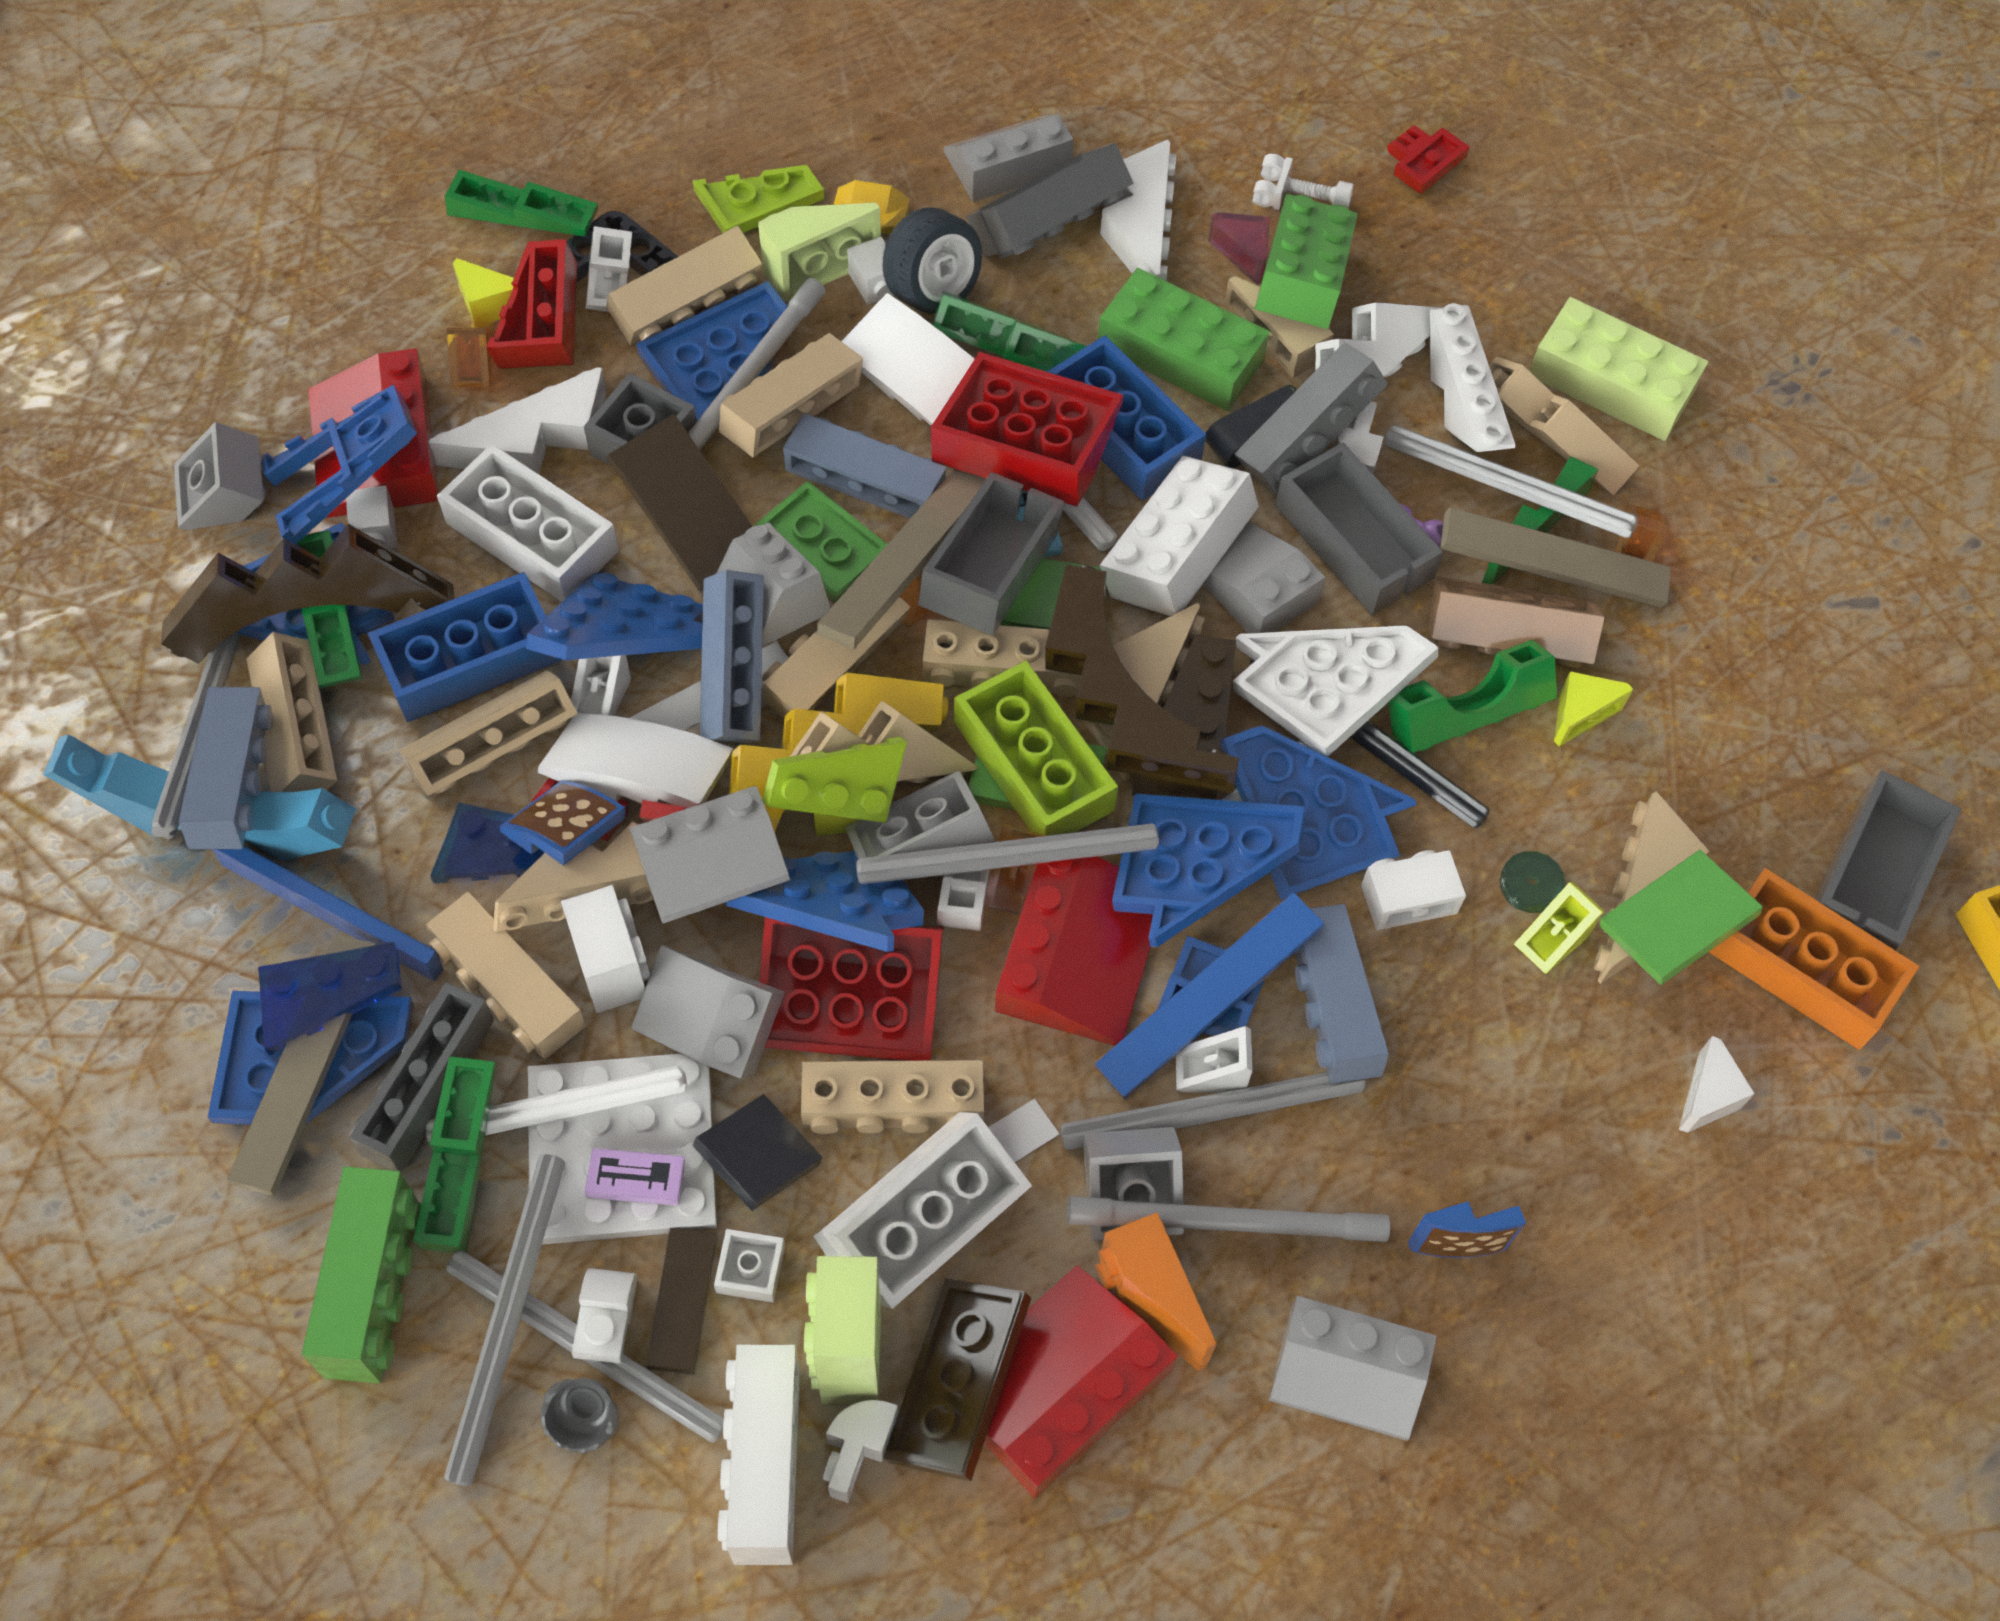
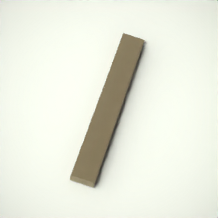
M954 469L818 622L817 635L855 649L927 565L986 478Z

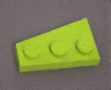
M807 165L764 170L760 176L740 179L739 174L725 176L726 181L706 183V179L692 180L694 192L722 234L736 226H739L741 231L745 233L759 227L758 222L772 214L779 213L790 207L809 206L825 199L824 188Z
M899 736L888 738L884 743L873 745L861 743L850 745L849 749L825 753L817 751L774 759L771 763L762 801L768 807L886 823L907 741Z

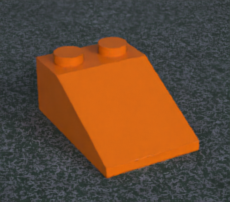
M1158 1212L1105 1232L1102 1249L1099 1251L1100 1263L1096 1264V1271L1102 1286L1107 1290L1112 1289L1115 1297L1140 1316L1170 1348L1197 1371L1206 1368L1217 1343Z

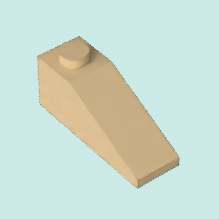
M1233 276L1228 280L1224 304L1235 315L1270 331L1266 350L1292 378L1315 366V344L1333 339L1334 334L1330 327L1324 329L1255 310L1260 287Z

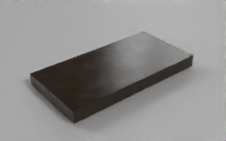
M673 414L608 454L607 460L700 591L704 588V579L717 573L732 540L745 534L752 525L676 415Z
M945 1278L883 1456L885 1460L895 1465L972 1481L1032 1299L1026 1292Z

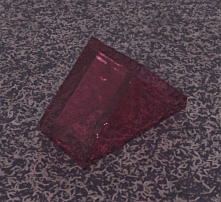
M1217 212L1212 215L1208 241L1258 286L1262 283L1267 263L1270 217Z

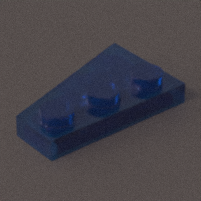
M459 802L430 877L433 884L449 883V879L471 877L472 881L489 880V876L515 874L520 878L545 852L538 849L530 854L500 832V825L514 816V814Z
M395 942L258 967L264 1048L270 1056L284 1049L283 1044L305 1033L307 1036H310L324 1029L323 1024L347 1012L354 1014L402 990L398 948Z

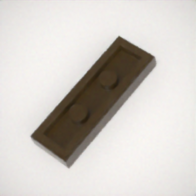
M670 1228L646 1363L648 1370L695 1375L716 1249V1232Z

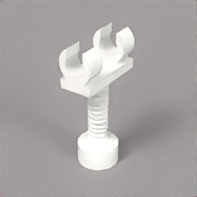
M1268 154L1264 157L1261 176L1266 180L1257 181L1253 190L1255 193L1252 201L1257 206H1273V209L1279 210L1284 194L1286 192H1293V194H1304L1308 197L1311 196V198L1318 197L1321 200H1328L1332 205H1342L1349 208L1354 183L1339 180L1336 186L1327 187V185H1316L1313 182L1309 184V181L1295 180V178L1292 179L1290 177L1293 158L1286 157V159H1283V157L1277 154ZM1279 180L1277 186L1271 182Z

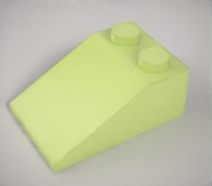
M877 203L790 207L758 222L763 273L784 302L791 300L808 278H814L824 285L848 274L847 249L881 237L880 207Z

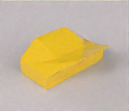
M854 180L838 187L834 205L877 203L880 207L881 233L891 234L897 224L909 214L910 198L893 186Z

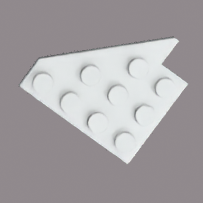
M1408 626L1239 634L1236 637V648L1255 662L1233 680V691L1316 752L1328 757L1436 660L1439 647Z

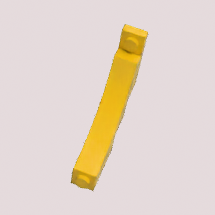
M845 673L836 680L834 713H823L858 735L882 700L925 731L931 732L941 726V721H945L948 712V699L943 697L944 684ZM794 708L784 717L782 749L739 745L734 749L731 758L729 794L757 786L763 799L772 760L790 757L821 711ZM765 805L775 833L785 809Z

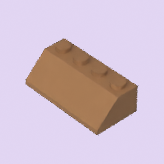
M1435 575L1432 589L1429 633L1431 638L1436 639L1437 644L1440 646L1457 649L1461 648V643L1475 645L1478 651L1496 655L1497 652L1526 641L1534 640L1553 654L1555 658H1558L1557 663L1569 667H1582V662L1595 663L1605 616L1591 599Z

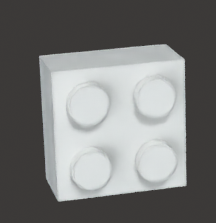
M726 1229L714 1283L716 1293L774 1303L785 1250L784 1238Z

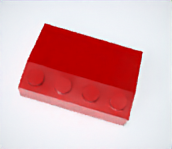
M417 348L378 353L308 389L312 436L322 431L320 428L321 423L332 417L337 423L355 414L351 407L394 385L405 399L417 434L404 448L394 454L356 490L386 486L394 508L438 501L439 487L436 463L429 445V440L433 438L427 382ZM334 445L314 459L316 487L341 470ZM346 499L325 518L347 515Z
M979 352L931 426L932 462L983 478H987L993 472L1023 484L1024 491L1029 492L1033 488L1063 500L1066 504L1077 507L1094 478L1123 403L1124 395Z
M1099 856L1037 863L996 989L995 1012L1116 1046L1124 1039L1151 947L1149 933L1153 914L1114 911L1112 899L1119 871L1118 866Z
M765 917L759 982L785 993L764 1048L906 1061H931L944 927L923 925L891 930L894 934V951L886 952Z
M1076 1265L1028 1308L984 1443L1035 1499L1171 1373L1178 1356L1140 1316Z

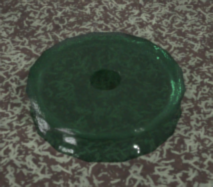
M1523 851L1513 855L1505 863L1499 879L1501 892L1506 900L1516 909L1527 913H1542L1566 885L1564 872L1559 864L1548 855L1537 851ZM1528 879L1535 880L1537 885L1530 884Z

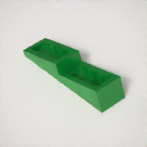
M458 169L445 194L447 216L584 237L598 211V203L529 181H527L524 189H520Z
M944 290L931 324L947 337L1002 355L1004 359L1045 372L1087 347L1085 344Z
M1570 456L1554 485L1586 496L1592 487L1599 469ZM1523 504L1512 524L1547 533L1565 514L1541 506L1537 511ZM1489 562L1482 583L1494 584L1510 567Z
M330 530L308 534L296 545L320 558L334 542V538ZM322 605L302 608L319 687L325 688L362 679L348 605Z
M449 1056L429 1144L433 1149L413 1238V1242L420 1249L456 1253L461 1250L467 1253L496 1072L495 1062Z

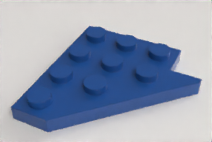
M766 281L637 343V353L664 391L694 405L696 421H698L786 310L787 305L769 281ZM775 355L765 366V368L761 371L758 377L764 376L765 374L770 372Z
M593 573L527 634L526 649L563 660L702 649L703 604L694 602L691 597L685 595H669L656 591L651 585L624 582L618 580L613 574Z
M1262 725L1223 738L1219 742L1223 752L1230 756L1239 757L1235 784L1242 802L1305 806L1306 817L1300 852L1270 872L1280 900L1289 897L1293 892L1299 894L1363 871L1379 860L1395 859L1400 856L1385 817L1416 806L1414 798Z
M1135 794L1128 826L1154 824L1158 831L1159 844L1156 849L1122 853L1112 899L1114 911L1153 914L1149 933L1150 946H1160L1298 854L1301 848L1306 817L1305 806Z
M855 851L835 854L820 852L813 857L797 859L783 857L789 874V881L725 902L726 906L886 952L894 951V934L891 930L923 926L924 916L923 908L903 880L860 884L856 870L858 857Z
M232 991L208 1112V1118L212 1123L251 1125L308 993ZM360 996L306 1124L403 1049L409 1039L414 1007L411 997Z

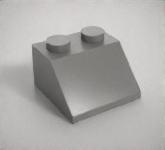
M214 422L174 463L178 528L190 530L241 522L262 505L265 498V488L262 486V456L260 455L259 439L257 436Z
M1174 1127L1084 1133L1087 1197L1110 1198L1114 1201L1183 1205L1182 1149ZM1090 1225L1092 1240H1104L1105 1232L1123 1225ZM1164 1227L1168 1235L1184 1234V1228Z

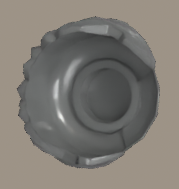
M581 1377L573 1380L565 1379L552 1385L544 1395L540 1418L545 1436L551 1437V1442L556 1443L558 1448H567L570 1452L577 1451L585 1454L588 1451L591 1452L600 1448L613 1436L618 1428L619 1412L609 1390L598 1380Z

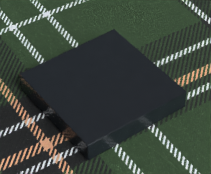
M764 1094L698 1135L693 1143V1147L751 1211L817 1168L823 1158Z

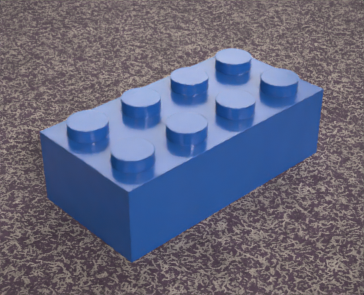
M1106 335L1047 371L1124 395L1123 403L1101 460L1142 501L1155 493L1182 456L1202 460L1206 434Z
M525 572L368 633L378 660L407 723L562 661V659L526 649L527 634L546 615Z

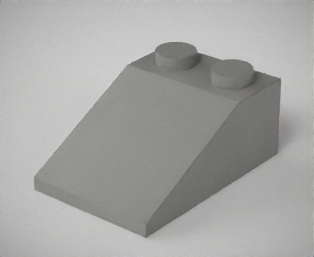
M1248 521L1203 585L1247 633H1268L1277 631L1317 605L1325 576L1299 549Z
M959 770L891 803L886 823L859 819L845 826L858 859L996 842Z
M661 945L631 1029L699 1063L742 1079L755 1075L785 992Z

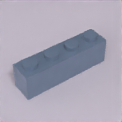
M806 413L802 415L783 447L785 471L909 519L946 479V467L932 462L930 458H921L905 452L896 445L884 444L869 438L862 432L850 431L833 424L825 418H816Z
M724 570L704 579L700 736L726 746L738 747L739 745L760 741L764 575Z
M207 687L178 821L188 849H243L246 831H252L254 812L251 803L252 798L258 797L260 793L258 767L259 763H265L267 756V746L264 738L265 730H271L273 725L271 705H265L260 687Z
M1345 904L1310 908L1324 923V928L1294 953L1298 964L1295 966V979L1298 990L1300 992L1305 991L1308 1003L1305 1004V1015L1309 1029H1316L1319 1041H1316L1318 1064L1320 1068L1326 1067L1330 1084L1381 1077L1384 1074L1389 1052Z

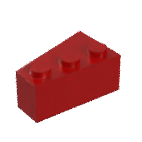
M566 239L529 241L511 283L513 290L507 305H503L499 313L501 320L494 338H489L486 349L499 369L574 365L577 261Z

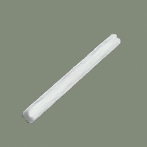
M676 1065L491 1106L486 1135L681 1093L687 1089L686 1073L680 1066ZM435 1119L430 1120L426 1124L428 1142L431 1140Z

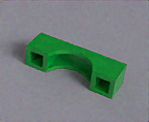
M1529 640L1497 652L1493 665L1486 677L1475 688L1464 694L1451 697L1443 696L1425 680L1408 685L1388 702L1392 736L1412 753L1423 751L1445 740L1464 736L1469 731L1490 723L1501 722L1506 717L1524 710L1535 709L1543 703L1556 699L1555 657L1534 640Z

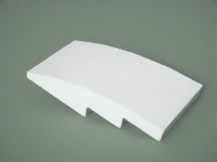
M888 293L842 341V343L863 357L861 372L892 400L896 398L920 421L924 419L931 426L974 361L971 355L941 331Z
M578 713L571 719L538 767V773L559 782L561 780L585 785L603 793L616 802L621 796H624L641 804L643 800L659 803L665 801L672 805L690 808L706 802L731 761L734 748L690 732L653 722L610 715Z

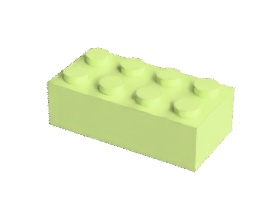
M1569 297L1539 344L1529 371L1543 384L1666 441L1696 390L1709 361Z
M817 1256L816 1273L807 1272L806 1303H809L808 1310L811 1322H805L804 1353H806L807 1365H809L811 1389H819L822 1404H855L867 1400H879L881 1301L877 1257Z

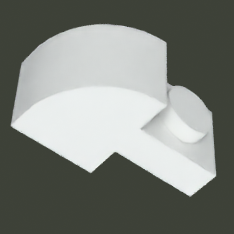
M594 226L585 309L609 312L606 308L609 293L627 284L632 232Z
M1371 401L1335 438L1333 448L1344 442L1373 474L1384 437L1369 433L1377 406L1376 402Z
M990 869L946 874L943 877L937 911V926L981 931Z
M588 1268L579 1297L580 1311L572 1347L573 1358L621 1363L627 1326L631 1321L638 1277L636 1273Z
M879 1400L862 1401L847 1407L833 1420L826 1433L828 1444L841 1448V1452L832 1451L823 1476V1480L830 1482L828 1486L830 1497L846 1503L849 1502L864 1456L883 1463V1456L898 1416V1405Z

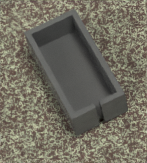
M1116 142L1079 154L965 217L979 236L984 257L998 254L1000 259L1013 253L1018 255L1035 246L1034 241L1042 237L1046 239L1054 236L1065 229V224L1073 220L1075 222L1080 221L1095 213L1094 208L1102 204L1106 206L1124 197L1122 190L1134 184Z
M1344 442L1281 477L1275 506L1372 616L1401 598L1402 592L1408 595L1435 578L1443 551Z
M991 472L923 569L918 605L993 636L1057 537L1064 501L1031 488L1027 495L1022 522L1018 520L1024 485Z
M1881 770L1863 793L1816 894L1815 900L1896 951L1906 937L1962 808Z

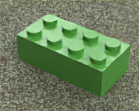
M1286 193L1255 310L1328 329L1341 291L1358 213L1350 211L1342 205H1327L1316 202L1305 195L1294 196Z
M1138 267L1100 316L1098 339L1106 335L1137 367L1226 411L1231 409L1263 363L1270 331Z
M343 1166L301 1354L324 1379L381 1384L384 1369H390L392 1365L394 1341L390 1340L393 1323L399 1322L403 1313L404 1296L400 1293L403 1276H408L411 1272L413 1249L409 1247L412 1230L415 1231L421 1207V1203L418 1202L412 1188L409 1187L400 1171Z

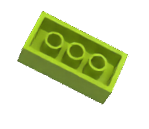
M1026 660L954 698V724L1034 837L1075 833L1115 811L1118 785Z

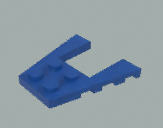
M394 385L351 407L355 414L337 423L332 417L321 423L320 428L322 431L306 440L299 435L287 441L285 447L288 450L275 457H272L268 452L262 455L261 464L264 475L275 487L333 445L341 467L340 471L276 515L282 538L296 545L394 454L404 448L417 434L405 399Z

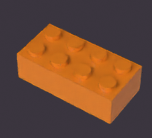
M1764 868L1747 892L1763 906L1761 915L1710 950L1709 953L1860 1051L1879 1031L1920 966Z

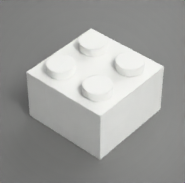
M610 885L562 900L561 904L596 1013L642 999L645 991L644 981L649 980L650 972L640 938L637 936L627 899L617 900L614 887Z

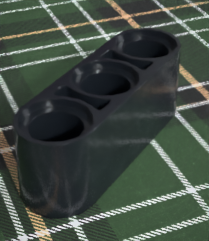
M1293 385L1284 386L1214 422L1205 433V442L1226 467L1234 469L1241 466L1242 464L1235 456L1237 450L1297 390L1296 387Z

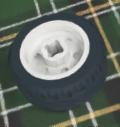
M926 207L911 212L893 229L885 245L882 257V272L887 287L900 301L929 314H935L943 290L966 299L977 282L982 266V245L980 244L981 241L978 234L967 221L940 208Z

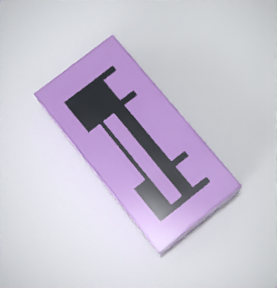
M592 1148L585 1195L587 1198L679 1206L686 1163L684 1156Z

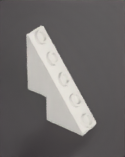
M1168 139L1123 159L1134 184L1122 190L1124 197L1117 200V203L1102 210L1100 231L1101 236L1132 274L1138 267L1165 281L1167 279L1168 266L1160 265L1161 260H1168L1170 237H1163V231L1170 232L1172 209H1165V203L1172 204L1174 181H1167V177L1174 176L1176 154L1169 153L1170 142Z
M1375 302L1352 308V339H1335L1316 343V370L1345 342L1374 360L1384 377L1392 375L1402 367L1401 361L1405 357L1413 355L1425 347L1426 343L1424 340L1430 336V309L1440 307Z
M1451 303L1442 308L1430 309V380L1444 390V428L1476 452L1515 448V441L1469 306Z
M597 367L590 371L581 372L576 377L555 386L546 387L541 392L520 401H514L497 411L477 417L471 422L448 432L439 433L429 440L436 466L465 469L492 443L540 475L547 446L589 450L584 426L605 402L607 393L602 368Z

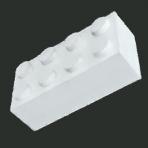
M492 443L437 495L446 524L518 573L525 572L530 581L561 602L593 573H598L619 551L613 523Z
M1182 456L1100 564L1101 571H1107L1106 585L1111 598L1168 616L1184 610L1259 507L1250 473Z
M959 1112L823 1228L821 1232L839 1256L877 1257L881 1305L893 1309L1032 1185L978 1113Z
M736 1345V1360H727L726 1390H730V1402H733V1409H725L723 1437L724 1440H727V1449L731 1450V1459H722L721 1490H725L728 1510L719 1511L718 1541L722 1542V1550L728 1551L734 1565H793L800 1365L796 1346Z

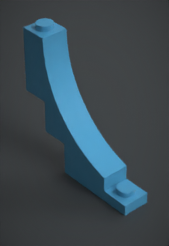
M69 734L59 737L43 775L154 836L151 832L152 820L169 771L142 762L121 752L104 755ZM323 788L298 792L260 791L258 797L252 798L251 805L254 812V824L252 831H246L244 842L252 844L280 861L340 848L343 846L356 808Z

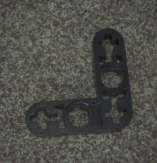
M619 211L607 212L594 220L585 237L574 235L567 240L577 261V282L588 275L590 255H582L578 253V250L583 246H591L594 226L632 232L631 249L639 245L649 247L648 252L641 255L630 252L629 266L641 276L678 257L629 216Z

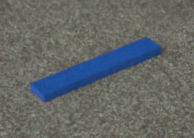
M243 846V849H212L222 866L355 939L377 944L379 952L435 982L444 970L436 951L431 947Z
M1293 892L1095 1063L1096 1068L1124 1099H1127L1322 930L1324 923Z

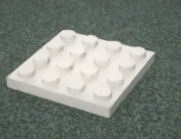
M683 1054L528 1066V1098L676 1065L685 1071L687 1077V1089L681 1093L528 1126L529 1188L541 1154L558 1156L565 1161L564 1171L542 1245L669 1234L670 1228L698 1231L717 1229L715 1170L693 1147L695 1138L713 1127L710 1066L699 1063ZM592 1148L684 1156L686 1163L679 1206L587 1198L585 1187Z

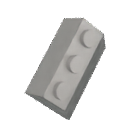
M1058 114L1042 115L944 146V153L972 202L1018 188L1072 159L1073 138Z
M769 522L764 525L751 527L745 534L732 540L717 573L724 570L764 575L762 646L825 616L831 609L820 572Z
M757 786L630 827L662 923L790 880L769 815Z
M1297 1296L1289 1311L1269 1401L1408 1441L1428 1381L1436 1335Z

